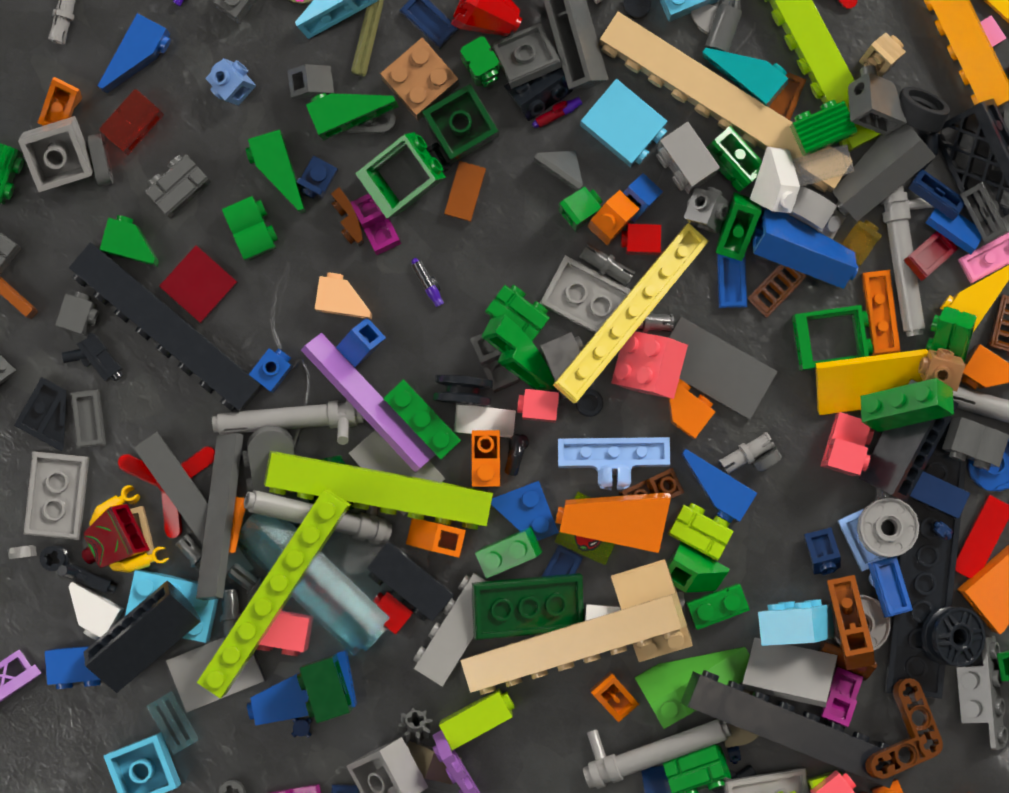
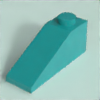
M705 48L702 52L703 58L744 92L768 107L788 85L787 72L777 63H774L772 66L765 60Z

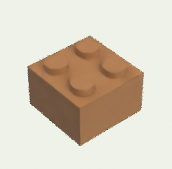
M423 38L418 40L380 73L384 83L417 120L423 117L422 112L443 100L459 86L457 76Z

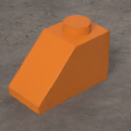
M619 190L590 220L588 228L608 246L640 208Z
M981 344L974 346L965 360V369L961 382L974 390L977 387L982 389L1009 383V362Z

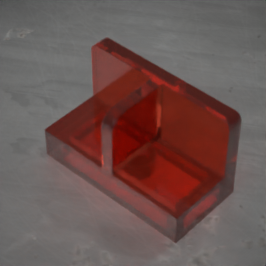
M134 89L99 130L126 155H129L164 114L144 95Z

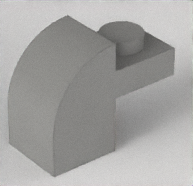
M800 186L792 212L787 213L832 240L846 218L836 209L837 206L834 203L803 186Z

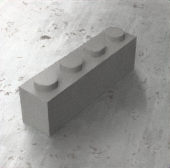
M473 573L472 577L468 575L464 577L458 587L462 593L457 601L451 598L443 611L447 617L442 624L436 622L428 635L432 639L427 648L421 646L413 661L417 662L415 670L442 687L473 639L472 583L487 581L476 573Z

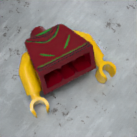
M125 486L119 497L115 495L95 508L89 522L90 527L84 532V538L88 547L82 551V558L86 563L93 564L97 562L100 568L109 566L113 571L131 573L135 570L149 567L152 562L159 564L168 562L169 558L159 561L156 557L158 551L166 549L164 547H157L153 550L152 554L147 555L150 549L128 504H135L140 500L139 494L134 495L132 498H127V494L135 489L133 486Z

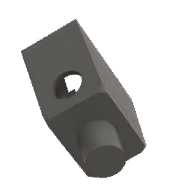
M867 65L860 69L861 77L848 86L851 122L886 136L907 123L896 87L893 82L878 76L876 66Z

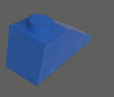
M137 13L101 78L98 87L103 92L109 93L156 60L160 53H165L171 42L169 31Z
M684 449L681 455L713 507L719 510L717 516L730 524L733 519L740 522L757 493L689 450Z

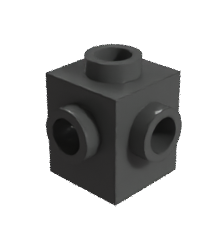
M695 187L693 195L687 202L684 219L696 228L719 233L722 222L728 215L730 202L716 188L707 187L704 190Z

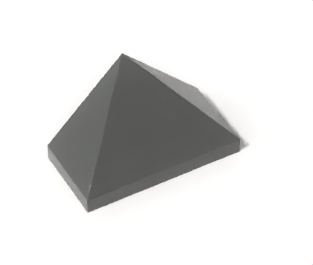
M576 151L543 152L535 155V163L575 191L582 189L583 183Z

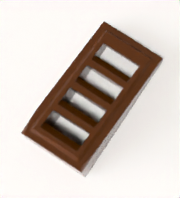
M780 264L747 300L767 318L807 276L804 273ZM784 268L796 279L794 283L781 272ZM775 277H778L788 287L786 291L773 280ZM767 285L780 295L778 299L765 289ZM760 293L772 303L770 307L757 297Z
M1002 294L986 348L1009 354V343L998 340L999 335L1009 338V332L1000 330L1001 325L1009 327V321L1003 319L1004 315L1009 316V310L1005 309L1006 304H1009V296Z

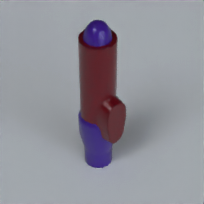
M578 96L572 100L559 102L552 107V110L535 118L532 126L534 128H541L564 115H568L577 107L583 105L582 101Z

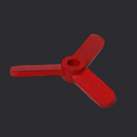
M204 447L181 463L190 478L214 462L215 450L212 447ZM129 454L122 455L118 460V466L122 471L160 489L165 534L169 538L179 537L182 533L181 514L142 460Z

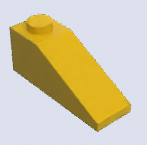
M1009 265L962 290L953 297L949 295L940 309L943 310L944 307H950L960 312L976 315L974 332L1009 281Z

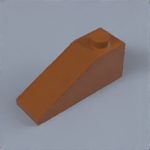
M855 575L827 580L846 669L851 670L875 665L874 649Z

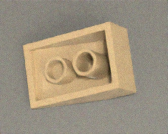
M665 559L611 576L621 610L677 593ZM686 618L687 626L679 629L680 635L664 639L663 634L653 637V643L638 647L637 643H632L638 661L642 662L693 646Z

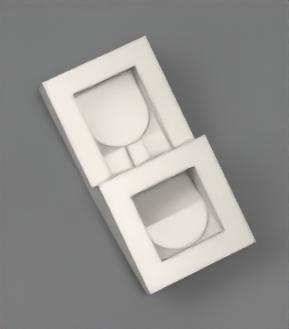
M456 405L453 432L472 434V430H500V437L511 438L514 433L516 411Z

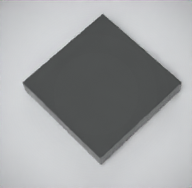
M541 22L490 44L511 89L562 67L561 61Z

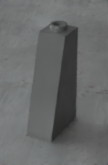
M908 124L901 126L886 136L881 135L832 191L839 200L835 205L845 217L851 214L856 221H859L936 156Z

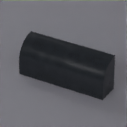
M912 379L909 382V384L917 383ZM953 400L954 412H955V410H956V408H957V406H958L959 403H957L956 401ZM952 416L883 431L870 456L867 470L862 471L859 479L906 503Z
M167 580L84 651L85 667L113 691L118 693L201 622L200 617L188 599Z

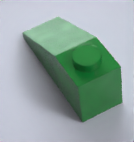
M326 93L319 94L311 99V103L306 104L317 133L323 141L399 107L394 96L335 93L329 95Z
M280 129L248 139L250 147L245 149L250 164L255 163L259 171L300 214L306 213Z

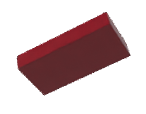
M936 231L903 261L923 281L955 253L958 247Z

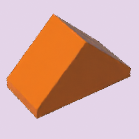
M611 671L590 689L593 696L618 723L639 705Z

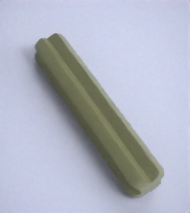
M379 0L366 8L351 69L354 75L365 76L367 73L384 0Z

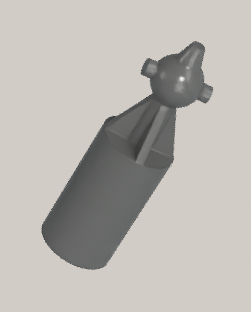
M723 0L718 5L705 48L724 52L730 51L742 15L740 0Z

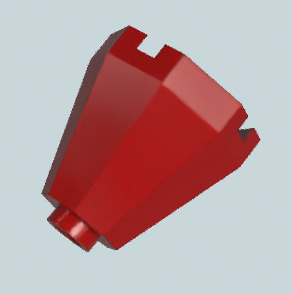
M460 0L453 14L454 19L451 21V24L462 30L508 36L510 32L515 33L522 18L519 17L520 9L512 0Z

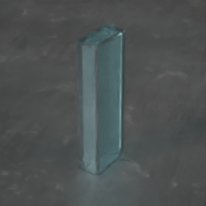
M253 513L241 528L237 544L269 573L297 531V528L289 521ZM320 551L291 596L351 654L355 656L361 648L366 652L387 630L383 625L390 617Z

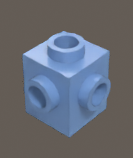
M223 58L212 67L210 74L205 78L212 85L210 90L216 97L238 106L256 87L255 83L247 76V68L237 60L232 62Z

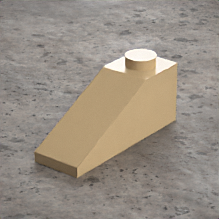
M885 33L871 44L859 62L863 66H876L878 76L882 77L906 51L902 49L904 45L894 35L889 36Z

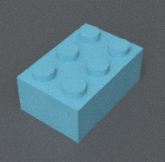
M143 569L135 570L125 616L168 580L188 599L201 620L197 626L182 638L203 643L210 641L219 599L204 601L196 599L198 581Z

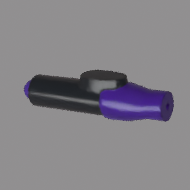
M413 258L411 266L423 285L426 294L433 301L436 308L443 305L444 302L439 292L441 289L433 276L430 277L421 260Z

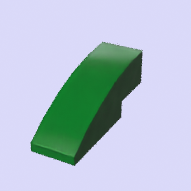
M505 314L490 319L481 337L502 352L498 363L534 390L547 391L554 389L555 386L553 384L555 381L549 367L524 331Z

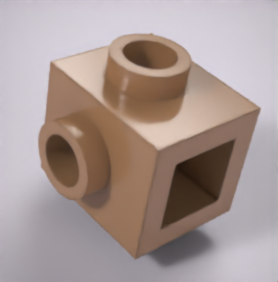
M938 348L937 351L929 349L927 356L922 357L918 373L921 374L923 381L937 378L957 392L965 364L962 358L954 356L952 351Z

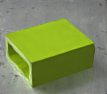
M500 688L443 718L440 720L439 727L451 749L454 750L512 718V710L515 709V705L508 692L506 691L502 694Z

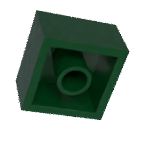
M471 84L422 112L423 118L451 165L499 137L497 127Z
M337 654L304 664L299 668L300 673L297 674L298 683L302 691H307L309 699L305 702L309 717H315L316 723L352 711L354 707Z

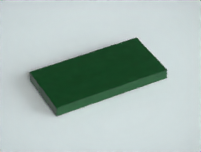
M577 573L472 583L473 638L475 640L544 634L583 622V575Z

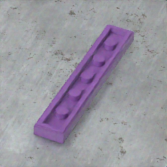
M322 333L301 349L307 358L415 473L436 455Z

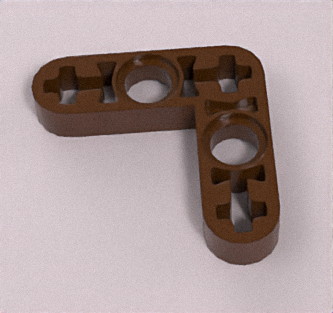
M901 679L893 687L895 701L910 737L875 752L868 757L865 765L866 771L873 778H889L936 757L942 751L943 742L923 690L915 679ZM906 687L912 688V692L909 693V696L903 695V691L906 690ZM918 702V705L907 707V704ZM916 710H920L924 716V721L920 726L915 725L912 721V714ZM927 728H928V730H929V731L924 732V734H918V732H917V731L926 730ZM927 740L933 741V744L930 745V749L924 748V744L927 743ZM902 747H906L910 751V759L906 763H902L898 757L899 750ZM891 759L893 764L883 766L882 771L876 770L875 766L879 764L878 760L888 761Z

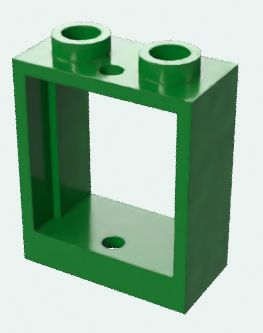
M415 132L401 136L355 173L387 219L398 216L446 178L442 172L443 167L441 163L430 155L426 149V142ZM406 147H409L430 179L399 201L378 170Z
M861 305L800 313L792 316L800 371L816 369V363L868 357L873 354L871 339H866L865 328L869 326L868 315L866 311H862ZM852 315L857 355L813 361L807 321Z

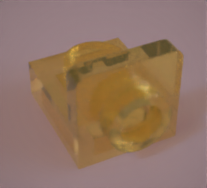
M860 220L856 222L841 244L855 252L856 264L859 266L862 265L875 244L882 237L878 233L879 228L867 220L864 223Z

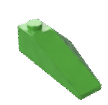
M740 647L659 663L634 678L661 726L665 729L696 711L680 703L693 671L702 675L703 670L718 675V682L727 685L728 681L731 680L739 684L744 680L750 654L746 647Z

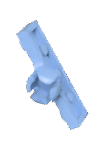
M670 437L558 439V468H594L598 472V485L605 490H611L612 475L617 477V490H623L631 484V470L633 468L670 467Z

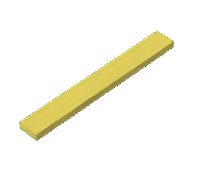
M687 223L565 369L553 386L573 404L576 403L709 241L690 223Z

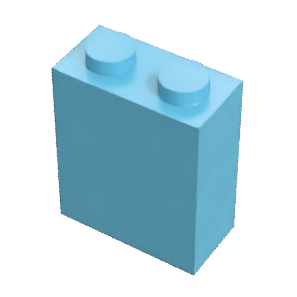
M616 79L583 117L580 126L631 168L635 162L640 165L650 152L647 148L653 141L657 144L667 133L664 127L668 121Z

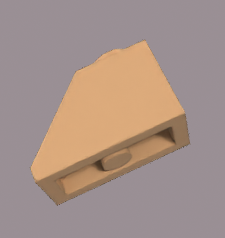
M327 273V277H319L315 310L317 312L372 320V313L347 280H343L344 275Z

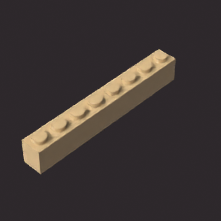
M677 593L479 653L460 661L470 693L479 690L480 695L497 690L495 686L497 684L505 682L506 687L522 683L521 677L530 674L532 679L548 675L547 669L557 667L558 671L574 667L573 661L584 659V663H589L601 659L600 653L609 650L611 655L627 651L626 645L637 643V646L641 647L653 643V637L663 634L664 639L680 635L679 629L684 628L687 624Z

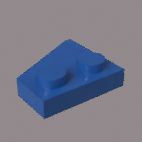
M539 481L492 498L491 505L519 531L532 527L538 541L559 533Z

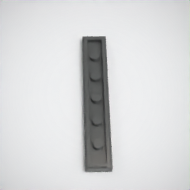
M155 432L135 446L134 449L203 545L208 502L160 434ZM238 544L236 552L228 555L226 579L230 584L235 581L229 577L228 571L235 563H238L249 572L254 569Z
M239 433L218 435L216 440L196 599L203 601L223 599L243 443V435Z

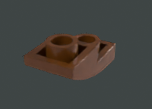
M338 187L331 193L335 200L331 204L341 216L345 213L348 215L340 222L344 227L341 233L350 244L356 242L361 246L364 244L360 222L348 198Z
M672 467L619 492V495L668 493L672 499L683 494L684 491Z

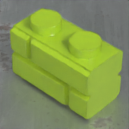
M690 503L689 507L682 505L667 535L718 561L733 534V530L728 528L730 523L718 516H715L713 520L704 516L705 509L693 503Z

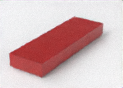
M987 495L957 554L955 572L971 579L985 567L1009 520V504L992 495Z

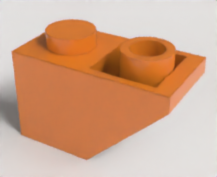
M679 378L674 399L668 398L671 423L692 439H695L715 413L711 409L713 403L702 395H699L698 398L689 392L691 387Z
M472 430V487H500V430Z
M412 518L406 545L459 558L466 530Z

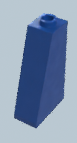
M761 206L762 212L752 235L753 253L755 255L842 289L845 288L849 280L855 278L858 272V265L856 264L854 251L785 212H774Z
M342 650L336 654L353 707H355L357 701L347 650ZM297 674L250 698L251 703H247L250 720L254 719L255 726L309 716L305 704L309 697L306 690H301Z

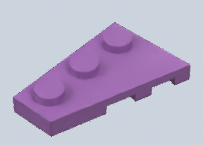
M442 730L433 734L436 746L432 747L438 760L440 762L443 761L447 767L445 770L452 783L457 782L461 788L458 790L459 793H480L455 749H451Z

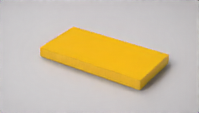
M922 349L816 363L817 410L819 415L861 410L862 395L908 385L911 379L916 382L923 381L921 374L918 373L922 357L927 356L928 350Z

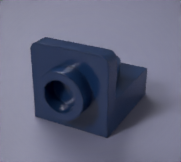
M313 155L302 177L296 181L298 186L301 187L300 192L312 199L315 196L323 199L338 168Z
M831 527L804 534L814 575L820 573L828 575L841 568V556Z

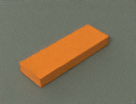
M890 270L862 273L865 308L869 321L868 332L873 347L872 356L899 353L901 351Z

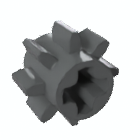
M412 708L407 715L401 714L402 723L398 724V733H405L404 742L411 741L419 745L420 741L424 738L430 739L429 729L433 728V720H426V710L421 712Z

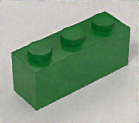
M937 378L861 396L862 423L877 432L954 415L953 388Z
M404 379L383 398L441 460L462 442Z

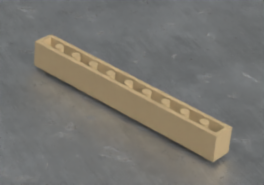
M620 12L616 13L600 38L599 45L602 46L601 50L606 55L614 59L618 56L625 61L624 65L635 73L643 72L649 76L648 81L659 88L665 86L672 91L671 95L678 101L685 103L687 100L696 106L694 110L706 118L712 116L718 120V125L722 129L726 130L731 126L742 136L747 145L753 148L757 145L765 150V152L767 147L789 150L797 176H806L812 180L811 185L822 192H826V190L832 192L852 162L851 159L830 146L803 157L790 128L793 122Z

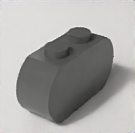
M264 426L257 429L247 442L248 450L243 451L244 466L250 467L251 477L246 478L248 491L253 492L257 490L298 500V492L286 490V495L269 492L270 487L264 485L270 451L294 455L291 434L278 426Z

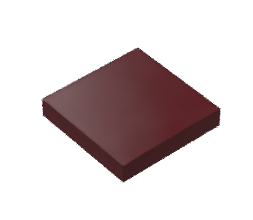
M195 245L159 287L199 323H202L238 282Z

